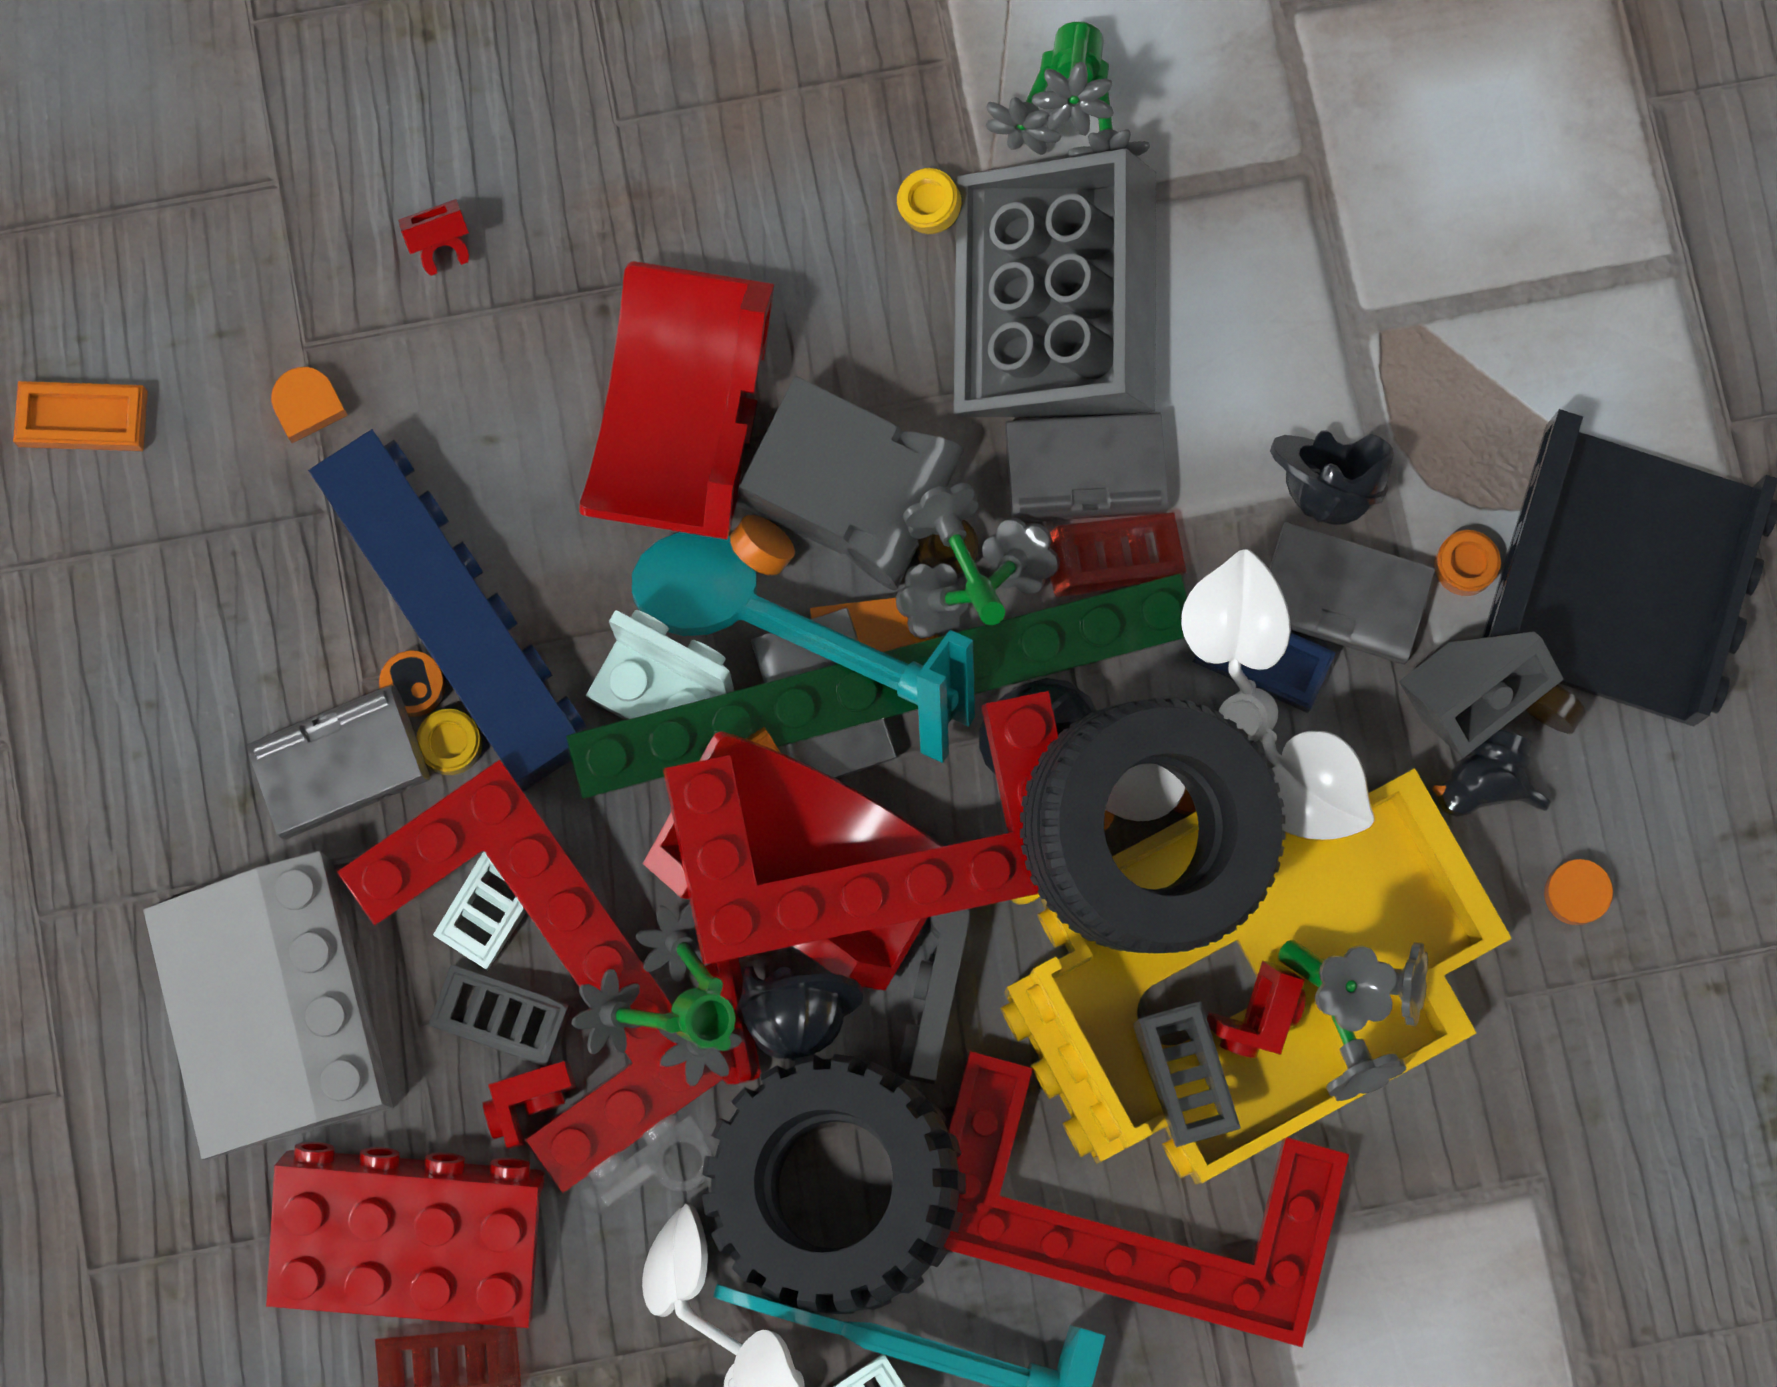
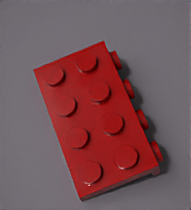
M303 1142L296 1144L294 1150L286 1151L274 1165L266 1307L529 1328L533 1309L540 1193L544 1187L545 1172L530 1169L528 1161L517 1158H498L492 1160L490 1165L466 1164L463 1156L454 1153H431L425 1156V1160L399 1158V1151L384 1147L365 1148L360 1151V1155L334 1153V1146L331 1144Z

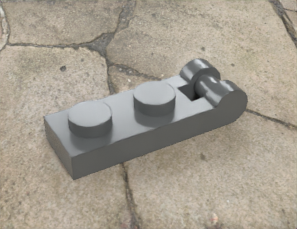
M968 909L930 917L931 931L939 939L934 963L921 960L913 998L925 1000L920 1026L907 1023L899 1062L912 1064L909 1075L911 1080L930 1084L935 1083L969 925L970 913Z

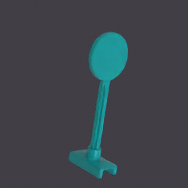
M678 532L658 540L641 554L632 572L633 601L639 611L649 614L664 623L669 628L667 631L669 633L680 636L709 635L732 626L738 620H743L897 690L898 697L918 705L920 753L941 763L949 755L948 724L953 719L969 727L975 718L973 640L949 630L924 666L914 661L907 664L757 596V571L747 566L736 555L731 546L729 536L726 540Z
M720 1284L716 1285L713 1295L714 1298L734 1305L842 1335L860 1347L993 1387H1092L1106 1335L1070 1325L1057 1370L1035 1363H1030L1025 1368L872 1322L842 1321Z

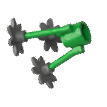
M1074 21L1066 23L1058 29L1055 35L1053 50L1042 54L1040 71L1026 102H1022L1019 98L1014 97L1010 101L1009 109L995 102H988L987 111L994 119L988 120L986 128L996 134H1008L1007 145L1011 150L1018 149L1025 142L1032 151L1040 155L1045 154L1047 151L1046 143L1060 141L1062 136L1055 130L1063 126L1070 117L1078 133L1086 136L1090 131L1089 115L1098 118L1099 132L1089 134L1090 146L1070 149L1068 151L1070 157L1127 149L1137 157L1147 152L1150 148L1149 142L1146 141L1129 142L1131 132L1127 129L1120 132L1113 130L1112 116L1114 112L1110 106L1108 92L1112 87V81L1107 79L1109 64L1102 59L1103 35L1098 28L1086 22ZM1047 86H1049L1053 91H1046ZM1038 107L1043 109H1053V111L1051 112V114H1049L1046 111H1040Z
M689 903L683 909L678 920L666 906L659 905L656 915L661 930L646 929L636 934V939L639 943L655 948L648 954L643 968L647 972H652L668 962L671 978L676 982H680L684 977L687 966L698 981V988L686 990L679 995L672 1005L671 1013L660 1014L631 1009L630 1005L638 996L640 985L631 983L619 990L617 973L613 969H608L601 980L600 990L589 984L580 986L579 993L582 999L592 1009L585 1010L573 1017L572 1025L577 1029H591L587 1042V1048L591 1054L598 1053L607 1039L615 1051L624 1053L627 1048L624 1027L637 1028L645 1026L657 1028L667 1039L677 1043V1045L671 1047L661 1057L660 1064L670 1067L686 1061V1081L689 1086H695L703 1074L704 1064L717 1075L727 1076L729 1074V1067L719 1051H726L739 1046L742 1039L737 1034L732 1033L736 1018L734 1008L730 1002L720 995L723 988L722 980L709 973L705 966L710 964L703 965L691 904Z

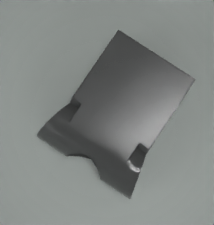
M795 375L739 486L738 506L833 551L846 554L874 580L886 588L895 591L898 589L919 546L918 539L910 535L908 526L903 519V514L910 506L919 503L927 491L938 486H948L964 453V449L957 443L945 438L918 432L902 431L897 425Z

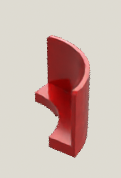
M637 261L627 264L624 270L618 331L608 393L591 468L579 504L580 514L587 517L728 539L738 503L739 486L742 482L740 477L744 447L750 448L758 404L757 400L748 399L746 395L747 393L755 394L759 365L761 360L765 361L774 293L773 283Z
M720 731L712 737L700 759L702 761L731 755L757 885L943 847L942 844L863 793L799 760L751 740ZM671 811L643 865L680 898L690 900ZM927 918L804 943L794 947L833 974L852 978L862 987L886 991Z

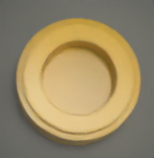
M924 168L911 173L902 182L897 193V206L901 216L912 229L920 233L935 234L946 230L956 221L961 210L962 200L957 186L950 176L938 169Z
M442 709L430 714L421 723L416 736L425 763L435 772L444 775H456L467 771L477 762L482 751V735L478 726L467 714L455 709Z

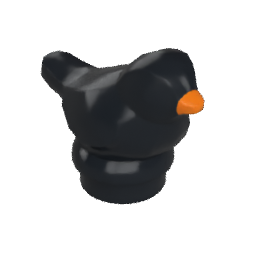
M1503 730L1497 731L1472 751L1473 755L1457 762L1452 769L1451 778L1442 785L1433 786L1432 790L1438 796L1440 808L1446 814L1459 817L1471 814L1481 807L1511 801H1523L1537 809L1547 811L1551 801L1531 786L1524 772V769L1531 762V757L1528 756L1532 741L1514 733Z

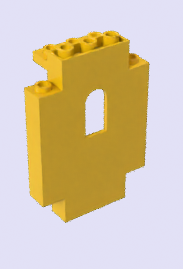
M1415 768L1368 793L1375 820L1366 830L1347 837L1325 840L1309 839L1285 832V840H1282V846L1284 847L1283 855L1278 858L1280 862L1279 871L1274 874L1275 881L1272 887H1267L1268 894L1264 901L1258 903L1259 908L1253 914L1248 915V920L1243 925H1237V930L1223 935V938L1217 942H1210L1208 946L1194 948V950L1186 952L1179 951L1178 953L1118 951L1110 947L1098 945L1096 941H1088L1082 937V934L1069 929V924H1063L1057 918L1058 914L1052 912L1046 906L1047 901L1041 899L1046 910L1038 913L1037 916L1043 930L1055 948L1065 944L1069 954L1060 959L1054 957L1033 968L1030 975L1006 987L1004 994L1009 1003L1000 1007V1010L1018 1042L1027 1037L1029 1038L1040 1059L1031 1065L1033 1072L1049 1100L1059 1095L1071 1118L1063 1122L1062 1125L1080 1157L1091 1153L1094 1161L1098 1164L1165 1128L1170 1140L1162 1143V1146L1171 1165L1180 1178L1190 1174L1197 1185L1204 1183L1365 1095L1360 1093L1344 1101H1337L1335 1096L1329 1095L1326 1088L1328 1083L1343 1075L1348 1069L1340 1052V1048L1344 1044L1331 1015L1323 1013L1316 1005L1315 995L1318 987L1293 971L1305 980L1302 989L1305 990L1306 1001L1300 1021L1296 1026H1290L1281 1055L1259 1049L1257 1058H1249L1232 1053L1219 1046L1221 1038L1211 1031L1241 1128L1176 1148L1133 1028V1024L1138 1020V1003L1144 992L1153 985L1235 941L1239 944L1256 977L1258 976L1262 960L1287 967L1279 961L1278 954L1281 947L1290 940H1295L1323 960L1333 955L1344 956L1353 946L1362 945L1374 951L1377 961L1387 963L1396 969H1403L1405 967L1414 942L1423 943L1424 952L1428 953V970L1426 975V997L1424 1006L1420 1009L1418 1024L1416 1026L1406 1025L1405 1017L1402 1016V1002L1399 995L1389 994L1392 999L1390 1014L1381 1021L1368 1020L1362 1029L1353 1031L1356 1038L1365 1041L1372 1059H1377L1387 1054H1397L1398 1058L1403 1059L1406 1065V1070L1403 1072L1405 1073L1477 1033L1444 975L1512 938ZM1197 812L1112 856L1117 867L1130 881L1141 888L1155 890L1166 888L1173 884L1185 872L1194 856L1199 831ZM1247 1008L1230 1018L1243 1022ZM1161 1044L1162 1049L1175 1046V1045H1162V1044ZM1196 1054L1167 1062L1170 1074L1200 1065ZM1205 1078L1174 1087L1178 1099L1209 1090ZM1211 1103L1183 1111L1182 1114L1185 1124L1217 1116L1218 1112L1215 1104Z

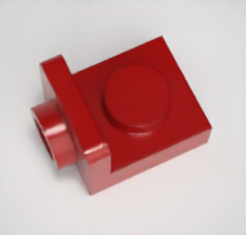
M562 1061L488 1084L492 1099L484 1101L482 1104L493 1140L504 1137L506 1147L511 1149L525 1145L515 1107L525 1105L527 1115H533L564 1105L565 1100L562 1093L577 1088L570 1063Z

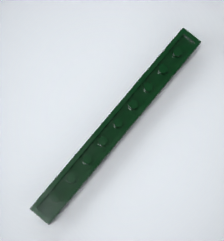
M1181 574L1002 620L996 625H983L957 632L973 640L974 695L1185 639L1181 623L1182 611L1187 595ZM945 636L883 653L907 664L914 661L924 666ZM840 664L567 735L566 741L581 797L584 800L665 778L664 768L700 761L712 737L720 731L746 739L765 727L777 748L917 711L918 705L898 697L897 690Z

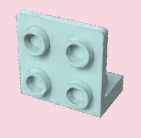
M615 610L609 623L616 642L588 690L586 698L588 701L618 717L628 720L734 692L730 671L723 666L726 658L716 650L696 640H691L688 648L666 635L669 628L664 623L642 611L635 610L632 616L629 617Z

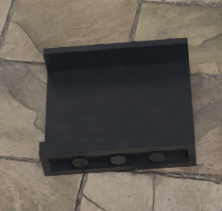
M1559 409L1545 427L1482 638L1535 632L1544 641L1564 679L1559 684L1694 727L1708 718L1711 712L1717 714L1726 699L1730 678L1723 676L1722 673L1728 653L1735 654L1745 634L1747 619L1739 616L1745 594L1751 596L1754 593L1763 571L1764 560L1756 558L1761 537H1768L1777 521V500L1773 499L1777 478L1765 475L1753 487L1581 433L1579 430L1583 416Z

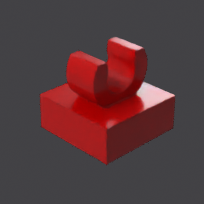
M456 199L398 220L409 253L413 254L420 251L422 266L430 276L438 274L435 261L433 260V253L440 246L452 247L456 251L460 264L468 263L469 253L464 240L460 236L466 235L469 232Z

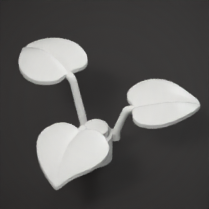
M1240 550L1198 582L1189 593L1182 611L1181 625L1184 637L1191 650L1205 662L1219 664L1229 661V674L1240 688V691L1225 700L1219 712L1224 715V719H1230L1237 723L1238 729L1243 728L1249 735V741L1254 740L1256 742L1260 740L1263 743L1266 758L1275 766L1272 768L1275 773L1274 780L1275 783H1279L1280 792L1278 796L1283 799L1284 803L1282 814L1285 815V824H1282V830L1299 837L1321 840L1347 837L1366 830L1375 820L1369 800L1366 775L1360 758L1345 740L1327 731H1306L1292 737L1286 743L1282 756L1276 749L1275 741L1277 740V735L1272 731L1278 719L1276 702L1269 693L1256 688L1254 681L1248 680L1241 670V664L1257 670L1268 669L1277 664L1289 644L1291 633L1290 615L1282 590L1269 568L1251 550ZM1140 764L1128 769L1120 777L1111 791L1105 810L1121 818L1133 821L1158 819L1168 814L1179 804L1186 788L1167 769L1157 764Z
M685 1203L667 1221L649 1250L642 1277L643 1296L646 1306L652 1314L660 1317L668 1316L675 1309L676 1315L681 1320L736 1355L734 1364L726 1374L724 1387H805L803 1376L800 1371L795 1369L789 1349L779 1334L770 1330H760L749 1337L744 1344H741L692 1311L689 1300L694 1298L704 1285L708 1253L706 1238L699 1215L693 1205Z

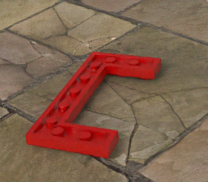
M1049 691L986 703L981 706L1008 833L757 885L731 755L664 768L663 772L703 965L1039 894L1037 892L1039 890L1038 886L1034 885L1030 879L1032 874L1030 870H1027L1025 864L1027 856L1026 854L1023 855L1021 845H1024L1023 838H1020V829L1023 828V822H1020V813L1024 809L1021 804L1023 796H1027L1025 789L1027 781L1032 779L1031 772L1033 768L1038 766L1041 754L1048 751L1047 746L1058 738Z
M500 759L337 871L375 926L481 851H484L579 987L583 984H589L600 990L604 973L608 969H613L617 973L619 990L631 983L640 985V992L635 1001L630 1005L631 1009L660 1014L671 1013L672 1004L651 974L644 970L642 961ZM645 1026L637 1028L624 1027L627 1038L625 1053L631 1060V1063L525 1137V1140L561 1192L564 1193L723 1080V1077L712 1072L704 1064L703 1074L699 1082L695 1086H689L685 1075L686 1061L670 1067L660 1064L661 1057L667 1050L677 1045V1043L667 1039L657 1028Z
M972 1051L969 1052L949 1127V1133L956 1136L962 1155L957 1157L959 1171L966 1174V1194H959L957 1212L963 1213L958 1233L951 1231L944 1247L947 1250L1303 1348L1349 1154L1288 1137L1282 1139L1252 1264L1000 1196L1033 1068Z

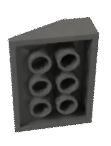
M1120 149L957 176V188L961 195L962 205L959 216L956 219L954 414L959 417L1071 418L1154 412L1156 398V172L1129 150Z

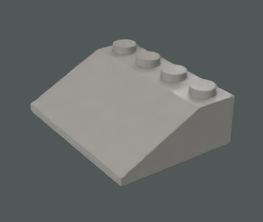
M321 851L254 868L143 909L202 1160L393 1109L333 860Z

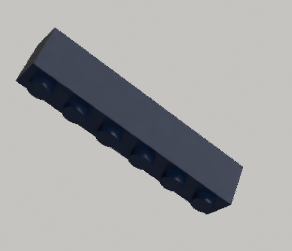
M371 429L308 470L522 792L571 761L566 736L582 732L588 727L567 696L555 702L543 684L545 680L553 675L534 646L531 644L521 650L508 630L518 624L498 593L486 599L474 581L483 571L464 542L462 541L451 547L439 529L447 524L449 520L429 490L420 496L416 495L405 478L415 470L396 441L392 440L388 444L383 445L373 429Z

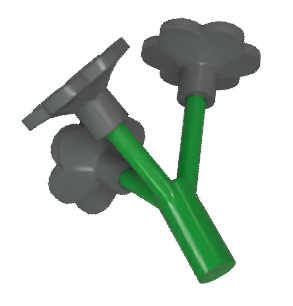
M959 483L951 488L938 486L927 491L919 503L910 506L903 514V519L908 526L910 535L917 539L925 538L932 534L939 535L944 546H951L968 581L965 589L958 585L955 570L947 564H937L933 567L925 564L912 566L906 573V586L896 595L897 609L903 616L908 618L910 633L917 638L923 639L933 635L937 637L946 636L949 630L957 632L960 623L959 616L967 610L969 603L973 604L984 624L996 625L1000 623L1005 616V609L995 592L997 588H1011L1015 586L1024 594H1035L1044 586L1045 578L1053 576L1059 569L1060 558L1050 548L1052 537L1047 528L1041 524L1026 526L1023 521L1015 517L1003 520L998 526L996 534L988 537L982 546L984 558L992 565L991 576L987 578L980 575L963 541L966 537V531L961 522L973 515L979 507L972 486L969 483Z
M1295 940L1287 941L1279 951V961L1318 987L1315 995L1316 1005L1320 1011L1331 1015L1344 1044L1340 1048V1052L1348 1069L1343 1075L1328 1083L1326 1088L1329 1095L1335 1096L1337 1101L1348 1100L1360 1093L1366 1094L1384 1087L1391 1078L1402 1074L1406 1070L1403 1059H1399L1397 1054H1387L1377 1059H1372L1365 1041L1357 1039L1353 1031L1362 1029L1368 1020L1381 1021L1390 1014L1392 999L1389 994L1399 995L1402 1002V1016L1405 1017L1406 1025L1416 1026L1418 1024L1420 1009L1423 1008L1426 997L1428 953L1424 952V944L1414 942L1405 967L1403 969H1396L1387 963L1377 961L1374 951L1362 945L1353 946L1344 956L1333 955L1323 960Z

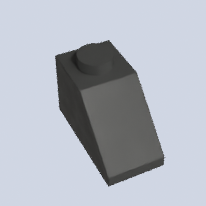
M1535 632L1449 642L1400 680L1399 683L1422 722L1464 758L1564 679L1542 638Z

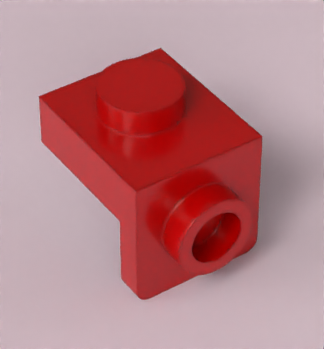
M1262 960L1243 1022L1218 1014L1208 1013L1207 1022L1210 1030L1221 1038L1219 1046L1227 1051L1249 1058H1257L1259 1049L1281 1055L1290 1026L1294 1027L1298 1024L1304 1011L1306 994L1302 987L1305 980L1287 967Z

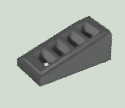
M451 964L428 1025L546 1067L553 1064L573 1007L538 993ZM465 983L476 988L464 1020L461 1023L452 1020L451 1016ZM490 992L499 997L487 1029L484 1031L475 1028L487 993ZM511 1000L521 1003L522 1006L511 1036L507 1039L498 1035ZM535 1009L546 1013L533 1047L522 1044L533 1012Z
M1199 1001L1138 1019L1133 1024V1028L1176 1148L1239 1130L1241 1127L1202 1002ZM1187 1030L1191 1041L1162 1049L1159 1037ZM1196 1054L1199 1066L1170 1074L1167 1062ZM1205 1078L1209 1090L1177 1098L1174 1087ZM1211 1103L1215 1104L1218 1112L1217 1116L1185 1124L1183 1111Z

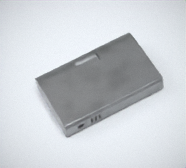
M1161 412L1006 421L1005 432L1012 518H1018L1023 522L1167 514L1168 492Z
M1285 522L1280 532L1269 570L1277 580L1287 603L1291 630L1405 665L1413 647L1435 568Z
M848 608L810 619L859 641ZM772 633L751 639L764 683L838 664ZM885 719L786 745L790 757L835 779L892 761L898 757Z
M392 684L248 744L249 756L277 835L283 839L294 837L431 779L402 698L396 686Z

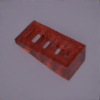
M1174 512L1058 525L1050 532L1052 537L1050 548L1060 558L1058 571L1050 577L1055 597L1091 593L1150 582L1176 574L1183 576L1187 573ZM1153 532L1159 563H1150L1144 533ZM1122 537H1128L1134 566H1126L1121 543ZM1102 541L1108 569H1100L1095 542ZM1075 546H1077L1082 572L1079 569Z
M494 1326L375 1339L378 1387H405L402 1350L411 1349L414 1387H521L516 1327ZM484 1343H486L487 1365H488V1377H489V1380H487V1381H486V1365H485ZM465 1345L467 1383H459L457 1346ZM437 1347L440 1385L432 1386L430 1348Z

